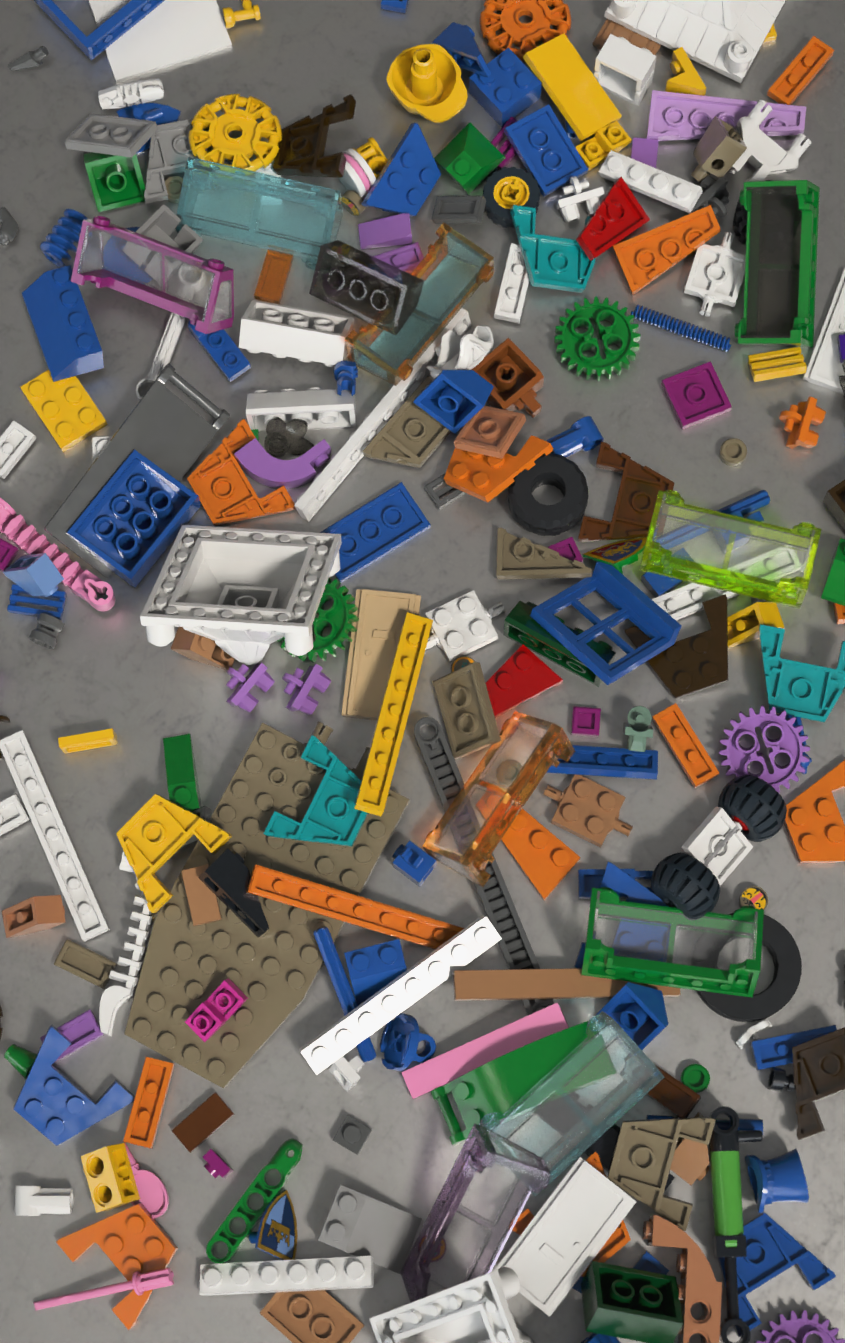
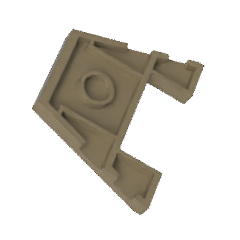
M713 1117L622 1121L607 1178L635 1199L649 1206L654 1212L665 1217L681 1230L686 1231L693 1204L663 1195L679 1137L709 1145L716 1119Z

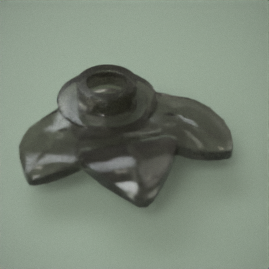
M279 417L270 420L266 426L267 436L264 440V446L268 454L274 457H282L286 453L298 456L303 455L314 447L310 441L304 438L308 423L301 419H292L285 423Z

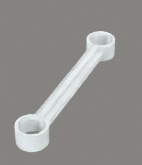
M186 262L181 267L180 278L182 286L178 296L193 301L196 291L203 289L207 283V275L203 267L190 262ZM191 270H198L203 274L202 278L194 283L187 282L185 275ZM173 312L171 313L148 377L142 379L136 386V394L139 401L142 399V390L152 386L162 369L170 363L186 320L185 317Z

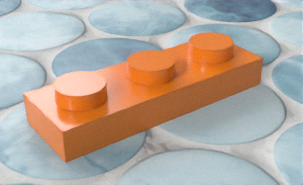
M813 36L769 88L767 96L779 104L792 105L833 56L834 49Z
M676 703L652 716L654 724L694 788L719 775L718 769Z
M150 1057L145 1058L123 1142L150 1149L153 1148L175 1066L174 1063Z

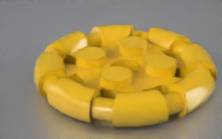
M240 94L222 95L216 97L214 102L203 105L195 114L191 122L193 127L189 130V145L193 155L200 159L199 164L209 172L218 176H222V174L230 175V178L249 177L256 174V170L261 167L265 169L277 156L280 149L278 143L282 141L280 122L277 116L271 113L272 109L258 98L249 96V98L241 97ZM239 107H243V108H246V110H241V109H238V108H239ZM219 110H221V112H224V114L220 117H217V115L215 114ZM258 118H259V119H264V120H263L262 122H260V123H257V121H256V119H258ZM207 127L209 128V132H208V131H202L203 129H205V128H207ZM233 130H238L242 133L239 138L235 139L228 136ZM261 137L267 138L268 142L261 141ZM212 146L213 150L207 153L206 148ZM254 153L257 158L250 162L249 159L252 158ZM225 158L233 160L232 165L224 164Z

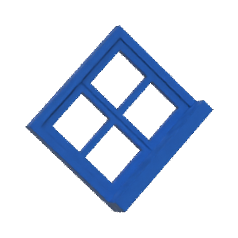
M599 561L596 562L592 577L584 578L534 607L530 615L607 685H610L674 645L682 626L615 567ZM596 590L619 611L601 621L578 600ZM572 605L594 626L579 635H575L554 614ZM629 619L651 640L634 650L611 628ZM604 633L627 655L609 665L586 643Z

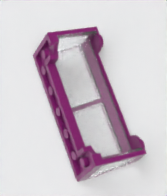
M95 215L92 219L83 220L71 282L82 286L86 280H89L91 283L96 284L95 287L97 288L108 287L191 319L190 324L196 325L195 330L204 334L232 327L234 319L233 269L224 266L225 263L218 259L207 260L112 224L110 219L104 216Z

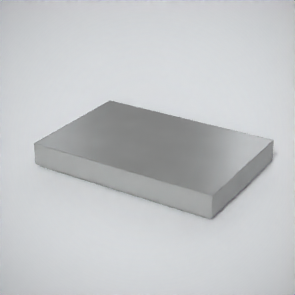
M90 114L64 142L69 150L133 157L158 129L154 121Z

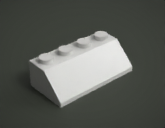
M252 300L241 318L239 348L246 349L250 353L265 352L277 358L293 357L301 362L315 361L323 363L328 367H334L338 362L345 361L355 318Z
M312 387L307 389V391L283 389L280 392L271 393L267 390H258L247 394L246 416L250 429H258L259 433L356 428L355 394L352 396L350 390H342L340 396L337 394V387L331 390Z

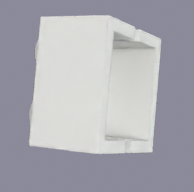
M610 34L596 57L594 77L604 90L639 106L653 81L656 56L646 48H639L623 37H616Z

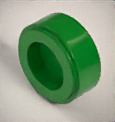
M691 1064L682 1071L680 1081L694 1092L700 1093L708 1087L710 1075L704 1066Z

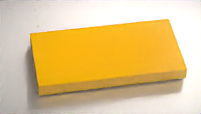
M564 33L526 52L523 56L527 65L540 80L543 88L580 141L595 134L597 130L615 121H619L622 117Z

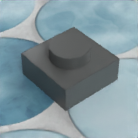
M347 1115L333 1141L358 1155L372 1129Z

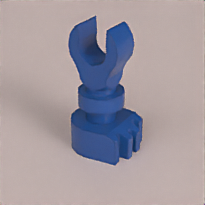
M340 361L334 366L333 370L335 380L337 381V394L341 396L342 390H350L353 396L356 392L355 378L358 377L356 362Z

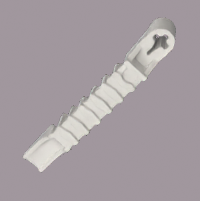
M123 850L119 869L135 874ZM136 876L135 887L136 889L140 890L139 885L137 883L138 879ZM143 891L141 896L136 895L133 901L134 905L143 907L142 913L132 911L130 920L140 922L139 928L129 926L127 935L137 937L136 942L125 941L123 948L126 951L133 952L132 959L119 956L117 962L118 965L130 968L129 974L111 970L109 979L126 983V987L110 986L102 993L100 1000V1029L102 1033L108 1036H112L118 1009L125 1001L134 997L135 988L139 981V972L143 966L142 958L147 951L145 945L146 940H149L150 937L149 927L153 923V916L147 906L148 902Z

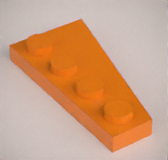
M711 205L613 246L632 295L721 232Z
M497 786L478 805L480 813L545 901L581 857Z

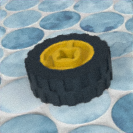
M505 167L501 168L500 171H495L491 177H488L483 188V196L487 200L484 211H486L487 217L492 219L496 225H502L504 228H515L510 213L513 205L536 208V214L538 212L540 188H538L537 180H534L533 175L525 172L522 168Z

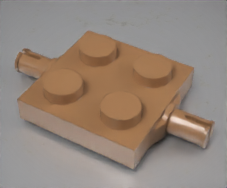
M575 774L570 785L563 792L549 784L543 795L558 802L557 810L551 823L600 848L606 836L613 829L628 837L633 826L618 819L619 810L626 797L582 775Z

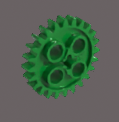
M595 297L594 302L591 304L587 298H584L582 307L575 302L574 311L567 308L565 310L566 317L560 316L559 324L561 326H556L555 333L558 335L555 336L554 343L559 344L556 346V353H563L560 358L561 363L569 361L567 365L568 371L574 367L577 368V377L582 372H585L586 380H589L592 374L596 375L597 381H600L601 374H605L609 380L611 379L612 371L617 375H621V366L628 369L630 365L629 360L635 361L636 354L634 352H638L640 344L636 343L640 341L641 337L640 334L636 333L639 325L632 324L634 315L626 317L627 307L618 310V301L611 306L608 305L609 300L607 297L603 303H599L598 297ZM590 318L594 320L598 340H601V350L605 359H602L600 356L597 338H593L594 328L589 320ZM603 320L610 321L612 325L605 327L602 326L600 322ZM578 327L585 328L587 332L580 334L577 333L575 329ZM617 344L620 349L611 350L608 348V345ZM584 351H592L595 355L593 357H585L582 353Z
M328 578L325 585V590L316 611L319 617L316 618L315 615L312 624L313 637L315 633L316 639L313 642L312 650L305 655L299 656V659L303 662L309 657V660L315 663L317 655L323 661H326L327 653L336 657L335 649L337 647L345 650V646L342 643L344 640L352 642V638L348 633L357 632V629L351 625L352 622L359 621V618L352 614L358 610L355 604H351L355 598L351 594L346 595L349 590L345 586L340 587L341 583L336 579L331 583V579ZM333 600V606L329 610H324L325 603ZM332 626L330 635L322 637L323 630L326 627ZM285 638L277 640L279 643L283 642L281 648L287 651L285 649ZM289 652V654H290L292 657H296V656H297V655H294V654H292V653Z

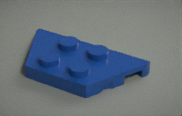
M417 123L411 124L361 203L364 207H375L391 213H409L410 217L416 216L441 173Z

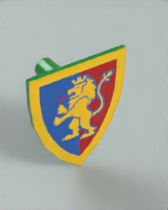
M648 537L614 542L582 555L583 557L612 565L623 574V567L638 561V554L647 546Z

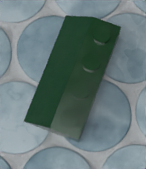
M519 601L504 620L503 635L520 645L524 644L531 651L599 687L602 680L530 616L532 609L537 605L531 602L524 603ZM555 616V617H556L557 619H559L563 624H565L564 620H562V619L559 618L558 616ZM568 627L575 635H579L582 632H584L582 629L574 628L573 630L572 628ZM591 640L586 643L609 665L613 663L616 652L612 651V646L603 641H598L597 643Z

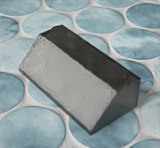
M336 240L321 245L309 294L393 335H397L418 305L424 280Z

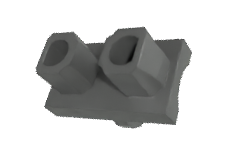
M710 176L702 180L699 186L702 187L703 194L699 197L691 213L711 205L714 214L719 218H723L727 214L725 205L729 203V193L726 189L728 180L724 177L715 180Z

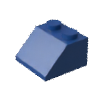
M443 370L413 402L456 434L485 406L494 386L474 370Z
M399 939L344 953L358 1006L407 971Z

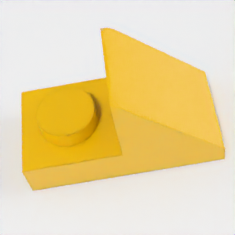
M683 47L674 50L670 68L675 77L667 80L665 92L705 96L707 88Z

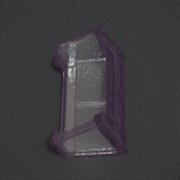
M474 1123L400 1271L410 1302L492 1271L531 1192L539 1193L549 1184L551 1173L543 1158L492 1130Z

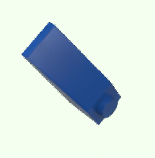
M452 22L432 41L433 44L443 47L460 68L485 77L491 75L480 48L474 39L475 34L469 26Z

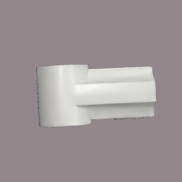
M16 1186L15 1216L72 1214L74 1203L72 1188Z

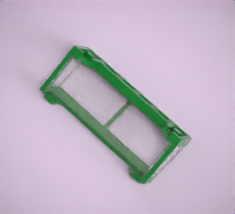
M592 888L581 975L752 998L761 970L764 910L756 909L752 906H742L740 909L735 910L733 915L708 912L701 918L690 919L683 914L682 910L677 908L619 901V895L611 888Z

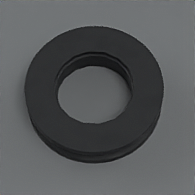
M764 915L762 945L771 954L775 967L773 980L767 989L759 994H754L752 998L696 990L702 1001L712 1011L733 1021L754 1022L772 1016L791 1000L800 982L802 963L794 938L782 924ZM705 930L694 947L691 966L718 969V956L726 944L742 938L752 940L753 937L751 935Z

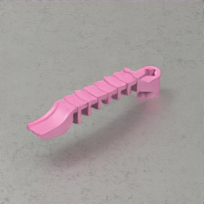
M0 498L1 534L6 535L9 541L12 540L20 550L23 549L28 555L46 553L63 576L64 580L61 583L64 586L67 585L75 595L83 598L96 610L105 612L114 606L115 595L110 584L104 582L88 570H82L77 561L72 562L66 552L61 553L56 544H50L45 535H39L33 525L28 526L24 517L21 514L17 516L14 509ZM95 591L98 594L100 593L101 595H104L106 593L107 599L104 600L103 598H100L98 600Z

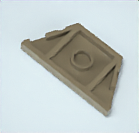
M426 377L363 450L365 457L420 468L451 433L448 428L413 402L432 382L430 377Z

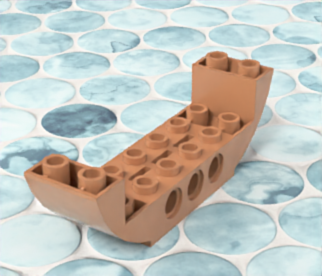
M657 1215L649 1216V1221H644L643 1239H648L647 1246L682 1249V1254H677L676 1272H681L680 1285L677 1284L683 1319L677 1343H689L690 1337L695 1333L700 1335L701 1343H719L722 1282H716L710 1263L700 1247L687 1233L672 1222ZM699 1302L703 1312L699 1318L694 1319L690 1310L694 1303Z

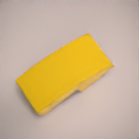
M615 121L597 130L593 138L575 146L589 169L588 171L604 163L611 150L618 153L630 144L632 139L618 121Z

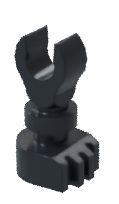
M776 1067L770 1069L767 1089L781 1092L786 1087V1090L793 1092L794 1089L796 1090L794 1074L786 1076L785 1069Z

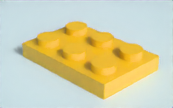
M48 369L20 387L62 452H65L108 425L76 376L53 382Z

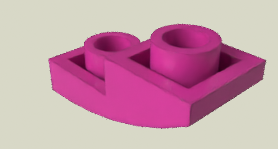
M227 978L206 1001L199 1005L185 1023L206 1042L243 1005L248 997Z

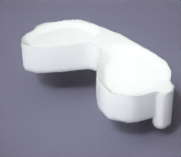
M768 1019L756 1023L741 1034L735 1043L742 1049V1045L751 1036L755 1041L759 1040L760 1037L756 1032L767 1026L772 1027V1024Z

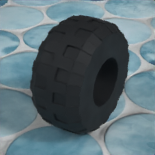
M550 453L546 456L543 454L534 461L535 466L528 471L524 469L513 478L515 482L508 486V504L513 518L523 529L540 536H556L572 529L582 518L588 502V486L584 473L573 461L561 455ZM549 484L561 490L564 497L554 505H544L535 500L532 492L541 485Z

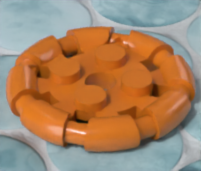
M486 0L484 3L485 9L480 13L481 33L483 38H487L489 41L488 46L499 55L509 47L523 63H526L523 56L526 52L536 48L537 42L542 40L543 43H546L563 33L566 35L567 31L571 29L570 10L568 5L564 4L562 0ZM500 10V11H502V12H501V15H500V14L494 13V11ZM526 15L531 17L532 21L524 24L519 21V18ZM550 25L557 26V30L550 29ZM501 29L503 33L496 35L495 32ZM512 44H514L517 47H520V50L512 48Z

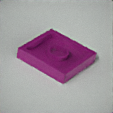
M711 361L663 379L661 382L682 430L730 412L732 409Z

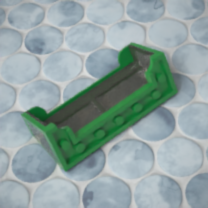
M808 180L744 182V189L740 191V204L744 205L747 211L744 314L740 322L735 325V338L738 339V344L745 346L813 347L820 187Z

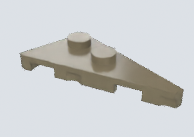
M498 528L496 571L498 580L592 577V568H588L584 563L577 560L571 561L560 556L559 552L540 544H534L527 538H519L509 534L504 528Z

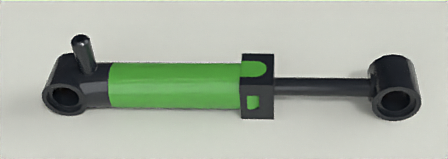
M723 1106L715 1109L709 1115V1117L716 1119L719 1114H725L731 1122L729 1129L721 1130L718 1128L715 1120L710 1139L714 1218L713 1249L714 1257H724L727 1318H724V1321L720 1324L719 1340L721 1343H733L727 1338V1330L730 1326L737 1325L741 1329L742 1335L740 1340L734 1343H749L750 1329L742 1321V1318H739L736 1257H747L746 1235H744L739 1142H761L763 1136L761 1130L738 1131V1114L732 1108Z

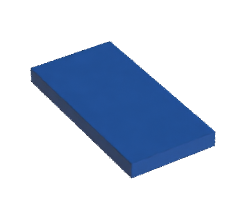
M401 482L320 533L341 534L342 544L339 549L340 570L334 575L342 583L431 528V524Z

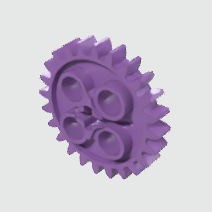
M761 705L760 712L758 713L751 706L749 707L750 715L748 716L740 711L739 717L741 720L739 722L732 718L730 720L734 728H724V732L729 738L720 739V743L727 746V748L719 750V754L727 756L726 759L721 761V765H730L726 775L735 774V778L742 775L759 777L775 788L778 793H780L779 785L781 784L790 789L788 780L791 778L798 782L799 778L796 771L803 773L806 771L800 763L809 762V757L803 755V752L809 751L810 746L802 745V742L808 739V735H799V732L804 728L803 725L794 727L793 724L796 717L792 716L787 720L785 718L786 710L784 709L778 715L776 714L775 706H772L770 712H766L764 705ZM756 727L761 729L765 746L772 747L769 750V758L774 769L772 774L768 771L764 754L757 753L760 750V742L755 731ZM768 727H779L782 731L781 736L775 740L769 739L765 734ZM744 734H749L755 739V743L752 747L745 748L740 745L739 738ZM781 752L787 753L790 757V762L785 766L776 764L774 761L776 754ZM759 761L764 767L759 774H752L747 769L750 762Z
M791 1310L789 1311L788 1320L782 1314H778L779 1324L769 1320L770 1332L761 1329L760 1333L765 1339L764 1341L755 1340L754 1343H778L783 1338H786L790 1343H806V1338L810 1334H816L819 1337L820 1343H844L845 1339H836L834 1337L839 1331L838 1328L827 1329L830 1320L824 1319L821 1323H818L819 1314L814 1313L809 1320L806 1310L801 1311L799 1318Z

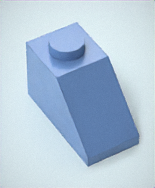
M46 553L21 556L3 571L6 577L33 597H48L58 590L59 587L57 585L64 580Z

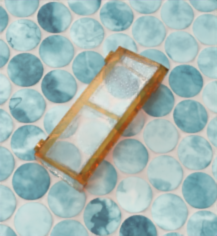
M516 711L511 718L504 722L500 732L501 741L491 745L435 829L426 836L422 847L428 855L484 887L490 878V874L486 872L487 862L492 864L495 860L492 852L550 766L553 765L557 768L560 764L558 761L560 758L568 762L575 752L563 728L552 722Z

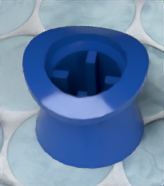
M797 1149L766 1161L760 1160L755 1155L745 1156L744 1160L759 1214L764 1212V1205L772 1204V1202L808 1203L807 1182Z

